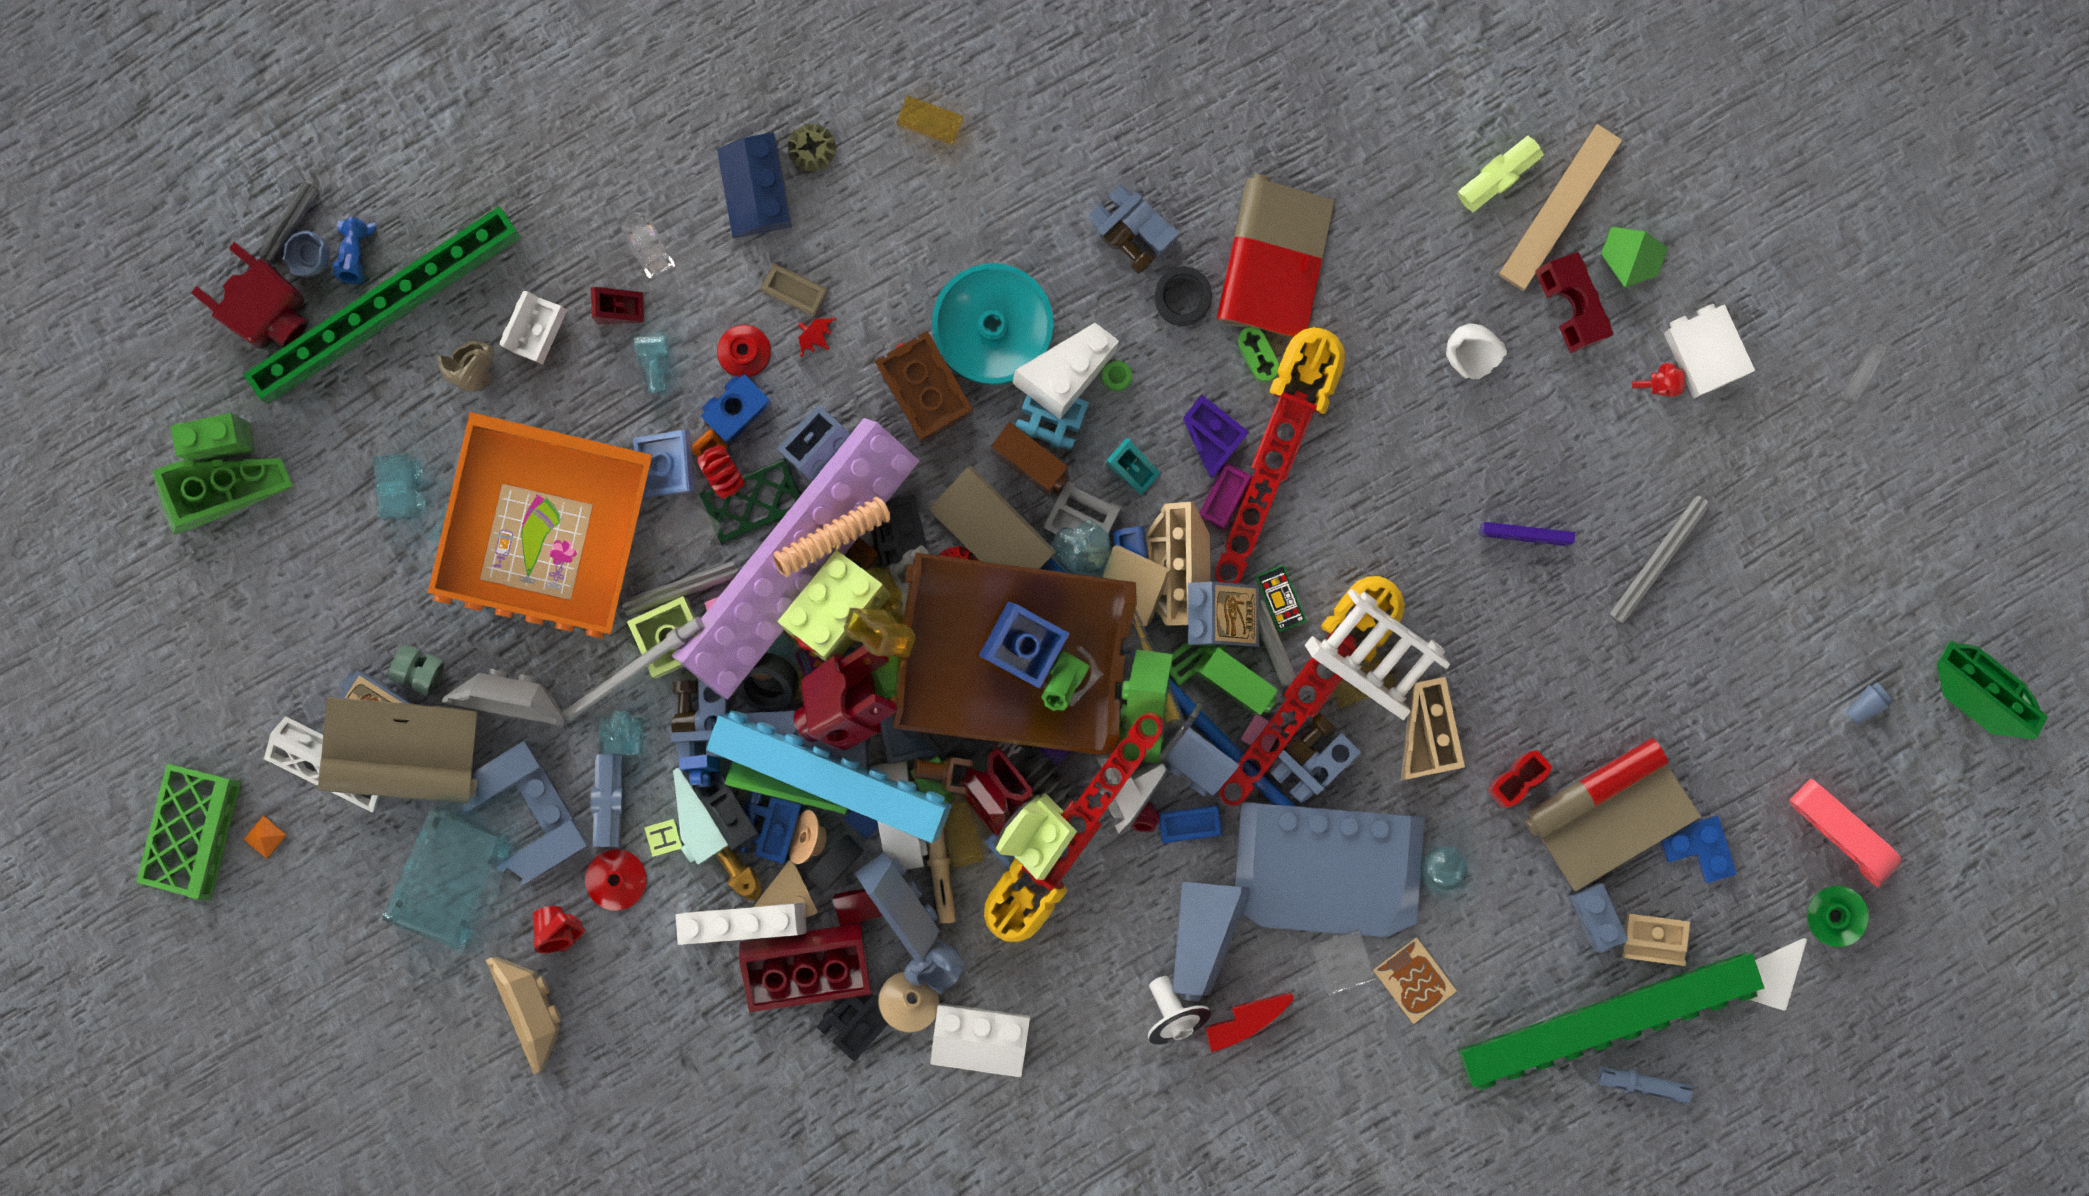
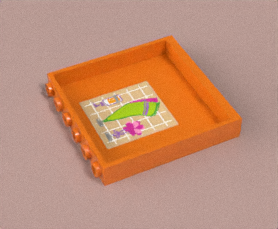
M470 412L427 593L434 594L433 601L451 604L452 599L465 601L464 608L482 611L483 606L495 608V615L512 618L513 613L526 615L524 620L526 622L543 625L545 619L556 622L555 628L573 632L574 626L586 629L585 635L603 639L604 633L611 634L652 454Z

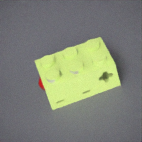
M835 550L777 622L789 635L798 641L800 648L810 650L826 661L835 654L842 656L891 595L881 582L842 553Z

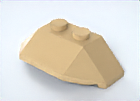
M1194 502L1166 503L1146 534L1149 560L1171 570L1156 612L1161 616L1166 626L1188 625V583L1210 582V534Z
M497 956L487 959L486 963L521 1042L533 1074L545 1069L560 1031L558 1023L562 1021L555 1005L551 1006L546 994L550 993L544 977H538L535 971Z

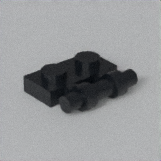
M915 495L887 501L886 506L890 513V520L888 522L882 521L881 526H874V529L870 531L873 541L871 547L879 554L877 559L878 566L890 564L888 556L890 551H897L900 562L903 559V555L911 549L915 550L920 545L927 549ZM886 524L891 525L894 540L885 542L882 526Z
M873 995L866 1003L861 1001L859 996L840 999L831 1010L828 1008L822 1015L824 1018L816 1027L825 1035L832 1027L836 1028L840 1033L832 1042L855 1062L888 1023L881 1015L878 998ZM852 1005L858 1012L846 1024L840 1018Z

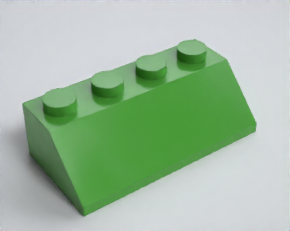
M732 761L725 785L843 814L850 813L848 808Z

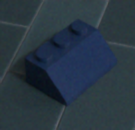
M774 132L743 137L717 149L732 237L737 238L792 228L778 145Z

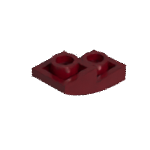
M865 889L835 893L832 899L840 926L883 916Z

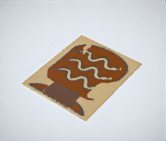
M1417 937L1373 970L1413 1024L1457 992Z

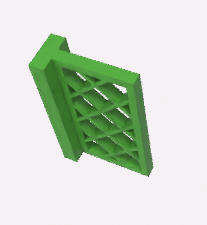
M167 763L136 883L178 893L197 900H211L242 781ZM174 772L182 773L188 783L186 787L178 792L172 786ZM191 776L198 777V779L194 781ZM206 780L215 782L212 795L203 799L197 786ZM192 790L198 804L186 811L179 797ZM174 801L181 815L168 822L164 815L165 807ZM202 809L206 816L205 823L196 829L189 816ZM184 820L191 833L178 841L171 827ZM166 831L173 845L160 852L156 841L158 836ZM194 838L198 845L197 854L188 859L182 845ZM176 849L183 863L170 870L164 856ZM158 861L165 875L157 880L148 879L150 865ZM185 868L190 875L188 889L179 887L174 877L175 874ZM168 879L169 882H170V884L163 883V882Z

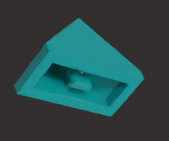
M1128 438L1122 442L1106 461V466L1141 496L1161 474Z

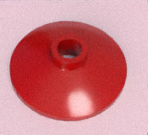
M612 849L600 853L592 860L586 872L585 884L589 896L597 905L608 910L617 911L627 909L639 901L646 888L647 875L642 862L634 854L621 849ZM612 874H616L620 878V883L617 886H613L609 882Z

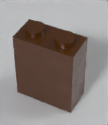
M1011 422L1007 424L991 445L992 454L1048 497H1050L1053 491L1059 494L1064 485L1069 481V476L1067 475L1068 466Z

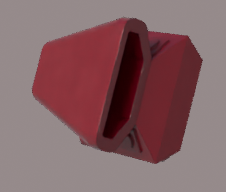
M995 749L987 757L988 774L968 767L966 775L960 779V782L964 788H969L968 795L964 794L971 807L991 833L998 837L1004 824L1019 807L1031 799L1033 792L1003 751Z

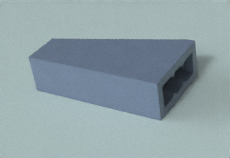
M1182 881L1173 993H1181L1183 1000L1200 1001L1201 996L1211 995L1247 901L1250 887Z

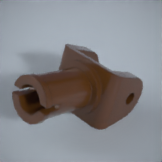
M949 757L942 764L916 759L913 778L940 782L941 788L944 791L968 795L969 788L951 786L950 784L954 764L973 767V761Z

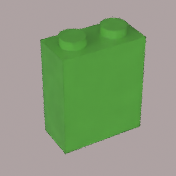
M232 413L170 426L176 456L185 460L208 462L255 452L250 423Z
M1208 646L1192 670L1200 678L1250 713L1261 715L1263 711L1268 713L1277 701L1275 694L1278 689L1219 647Z

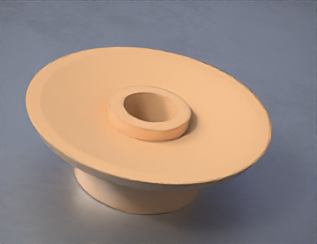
M810 810L802 812L797 820L788 852L794 864H801L806 862L811 856H818L826 844V830L823 826L819 825L818 817Z

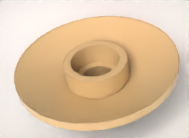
M901 972L890 977L882 986L878 999L879 1009L884 1020L894 1029L907 1033L918 1032L928 1027L935 1019L939 1004L938 993L925 981L919 986L909 983L904 978L905 972ZM907 995H913L916 998V1003H908Z

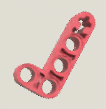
M1809 779L1789 800L1791 806L1857 863L1860 873L1876 887L1879 888L1901 865V856L1888 843L1813 779Z

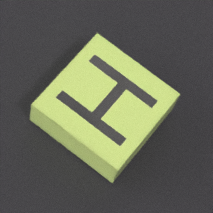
M675 819L644 827L652 857L679 850L683 846Z

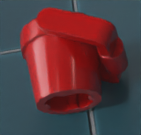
M560 906L543 907L532 914L533 946L537 953L565 952L585 932L582 921L572 914L564 913L563 908Z

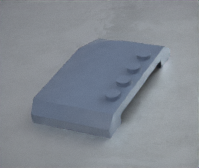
M1242 802L1235 886L1250 887L1242 915L1262 927L1386 937L1416 925L1425 817Z

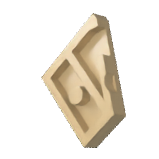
M791 860L787 862L753 906L760 907L804 902L806 918L819 912L797 865Z

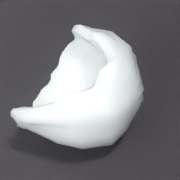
M1471 323L1458 327L1451 334L1446 351V356L1451 366L1465 379H1480L1491 373V370L1497 367L1507 354L1505 344L1492 331L1483 325Z

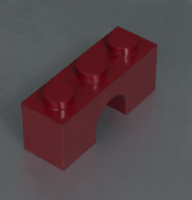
M1579 251L1550 261L1535 270L1546 298L1561 295L1568 299L1572 305V318L1559 326L1570 354L1596 345L1614 335L1611 322L1604 312L1599 300V294L1592 284L1587 266L1582 260Z

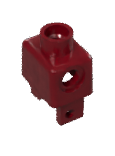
M235 242L228 249L251 268L244 274L232 275L223 285L225 293L222 302H217L197 286L191 292L192 295L213 311L212 317L259 349L268 347L272 341H275L284 348L298 339L308 324L307 320L297 313L304 303V296L272 265L262 258L257 260Z
M865 644L847 657L838 654L833 655L805 676L801 681L804 706L794 713V724L799 734L809 742L821 741L837 749L848 750L881 731L880 722L897 712L896 703L875 694L872 672L889 662L888 653Z

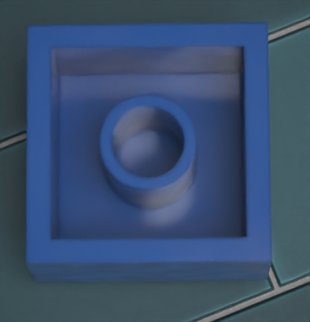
M1008 601L979 656L1027 683L1040 688L1069 633L1025 608Z

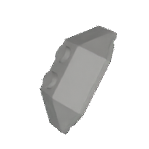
M489 668L488 674L478 673L444 696L442 703L565 727L568 725V721L563 716L561 709L545 685L537 684V677L519 674L518 680L506 678V671Z

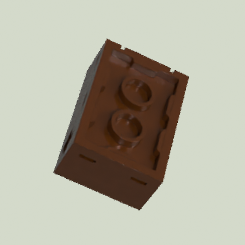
M928 331L920 334L918 340L913 338L906 343L898 344L894 350L886 354V358L882 356L874 361L921 444L974 414L973 408Z

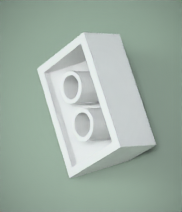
M939 1003L930 1064L1021 1077L1030 1016Z

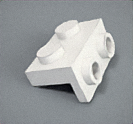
M523 291L516 303L508 326L503 332L500 346L518 356L543 365L567 309L541 299L528 291Z

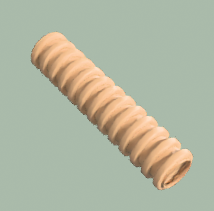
M874 497L872 503L867 501L864 503V507L858 506L856 511H849L848 516H840L839 521L834 519L831 525L825 524L822 530L820 528L816 529L815 534H807L806 539L801 537L798 543L792 542L790 548L783 547L781 553L778 551L774 552L773 560L777 569L782 575L789 577L791 571L798 572L799 567H807L808 562L814 563L816 558H823L824 553H832L833 548L838 550L841 544L847 545L849 539L854 541L857 539V535L863 536L866 530L870 532L874 529V526H881L882 521L888 522L890 520V513L886 504L879 497Z

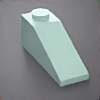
M678 767L673 770L680 835L681 840L685 844L681 849L690 863L695 860L700 865L729 845L693 786L690 785L688 776L684 771L679 770Z

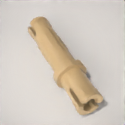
M942 831L939 840L933 843L927 842L929 860H926L927 867L930 866L938 924L956 922L948 865L951 863V857H947L944 831ZM940 879L943 880L946 905L943 904Z

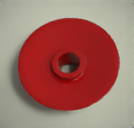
M745 324L737 325L728 329L721 336L717 346V357L721 367L728 374L734 377L738 376L739 378L745 374L750 378L761 373L768 365L771 357V346L767 336L757 327ZM740 346H747L749 348L747 354H738Z

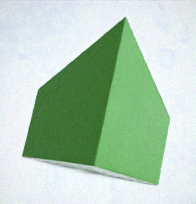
M1611 227L1600 256L1604 257L1626 288L1658 276L1668 247L1646 231Z

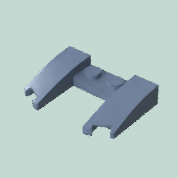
M528 741L519 743L471 774V779H477L475 798L469 797V804H463L465 814L516 784L546 834L497 865V868L503 873L510 869L521 876L523 879L520 884H528L590 846Z

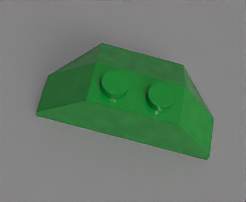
M1955 641L1948 642L1937 661L1943 696L1991 734L2026 739L2037 738L2048 717L2043 710H2040L2038 702L2028 686L1978 646L1957 644Z

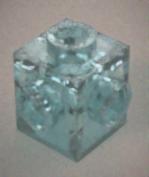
M612 711V717H600V727L598 730L599 754H643L644 729L642 717H631V711Z

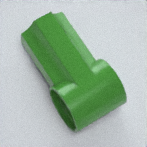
M1061 650L1048 672L1051 676L1041 696L1045 706L1053 711H1064L1069 705L1075 689L1086 675L1089 665L1065 650Z

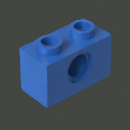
M745 374L740 378L738 376L733 377L724 387L726 392L718 399L713 397L702 408L704 411L701 415L703 420L728 445L772 404L770 399ZM733 400L742 402V410L736 415H730L726 410L729 402Z

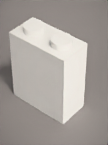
M1713 303L1697 311L1699 316L1690 320L1687 319V316L1678 318L1670 322L1671 328L1663 333L1679 368L1684 371L1686 384L1693 399L1755 371L1725 304L1715 308Z

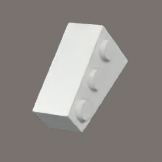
M1093 323L1016 369L1012 384L1058 419H1061L1115 355L1119 340L1098 324Z
M907 761L871 766V768L886 772L888 779L896 782L905 780L916 785L915 780L910 781ZM877 821L883 852L887 854L891 861L897 858L905 870L924 867L923 856L928 855V847L925 840Z

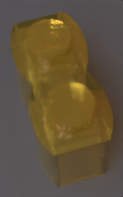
M850 608L843 627L851 639L863 642L865 648L876 656L909 657L916 639L910 627L903 623H897L893 615L883 609Z

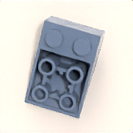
M818 404L783 441L777 450L812 482L850 436V433Z

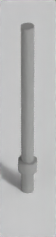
M695 617L681 628L676 627L666 634V638L564 710L562 714L565 719L570 722L671 649L680 648L688 642V637L704 627L703 621L699 617Z

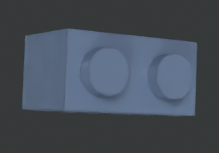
M1595 883L1569 895L1595 952L1601 953L1628 941L1602 883Z

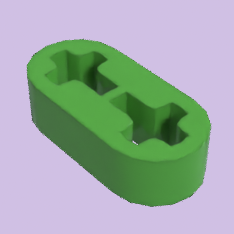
M1255 327L1245 328L1238 337L1237 344L1254 378L1260 382H1270L1278 373V360L1260 329ZM1247 334L1259 338L1256 343L1258 353L1255 354L1251 345H1244ZM1261 356L1266 364L1271 363L1273 365L1270 369L1271 375L1267 376L1265 372L1259 373L1257 371L1261 366L1258 357Z

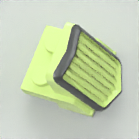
M1043 793L1041 797L1033 795L1004 824L995 842V849L1001 855L1014 856L1036 880H1044L1077 831L1061 816L1064 811L1046 793Z

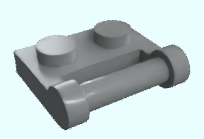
M1068 481L1064 485L1043 529L1098 555L1122 506L1116 503L1111 505L1074 487L1075 483ZM1068 498L1106 515L1104 523L1066 506Z

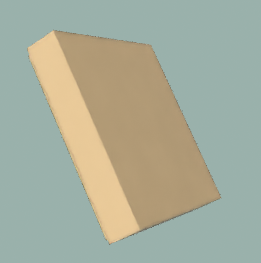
M1116 545L1112 549L1102 578L1136 582L1137 605L1135 614L1140 624L1148 626L1151 624L1171 570Z

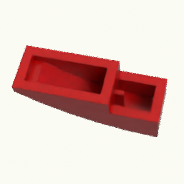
M1287 992L1231 1006L1234 1019L1204 1026L1210 1051L1214 1052L1230 1047L1266 1027L1294 1000L1293 994Z

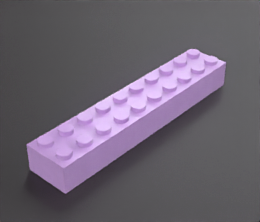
M863 418L701 618L704 627L688 637V642L676 649L671 656L715 693L728 700L784 630L777 621L836 549L833 548L830 554L824 553V557L821 559L816 558L814 563L808 562L805 568L799 567V571L796 573L791 571L789 577H785L777 569L773 560L774 552L778 551L781 553L783 547L790 548V544L792 542L798 543L801 537L806 539L807 534H815L816 529L820 528L822 530L825 524L831 525L832 520L836 519L839 521L840 516H848L849 511H856L858 506L864 507V503L867 501L872 503L874 497H879L886 503L918 464L919 460L878 422ZM849 539V543L847 545L841 544L837 551L844 555L856 540Z

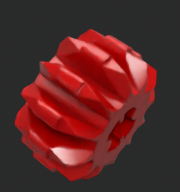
M717 445L714 448H709L698 457L697 463L719 497L724 499L729 495L732 496L744 487L742 475L723 446Z

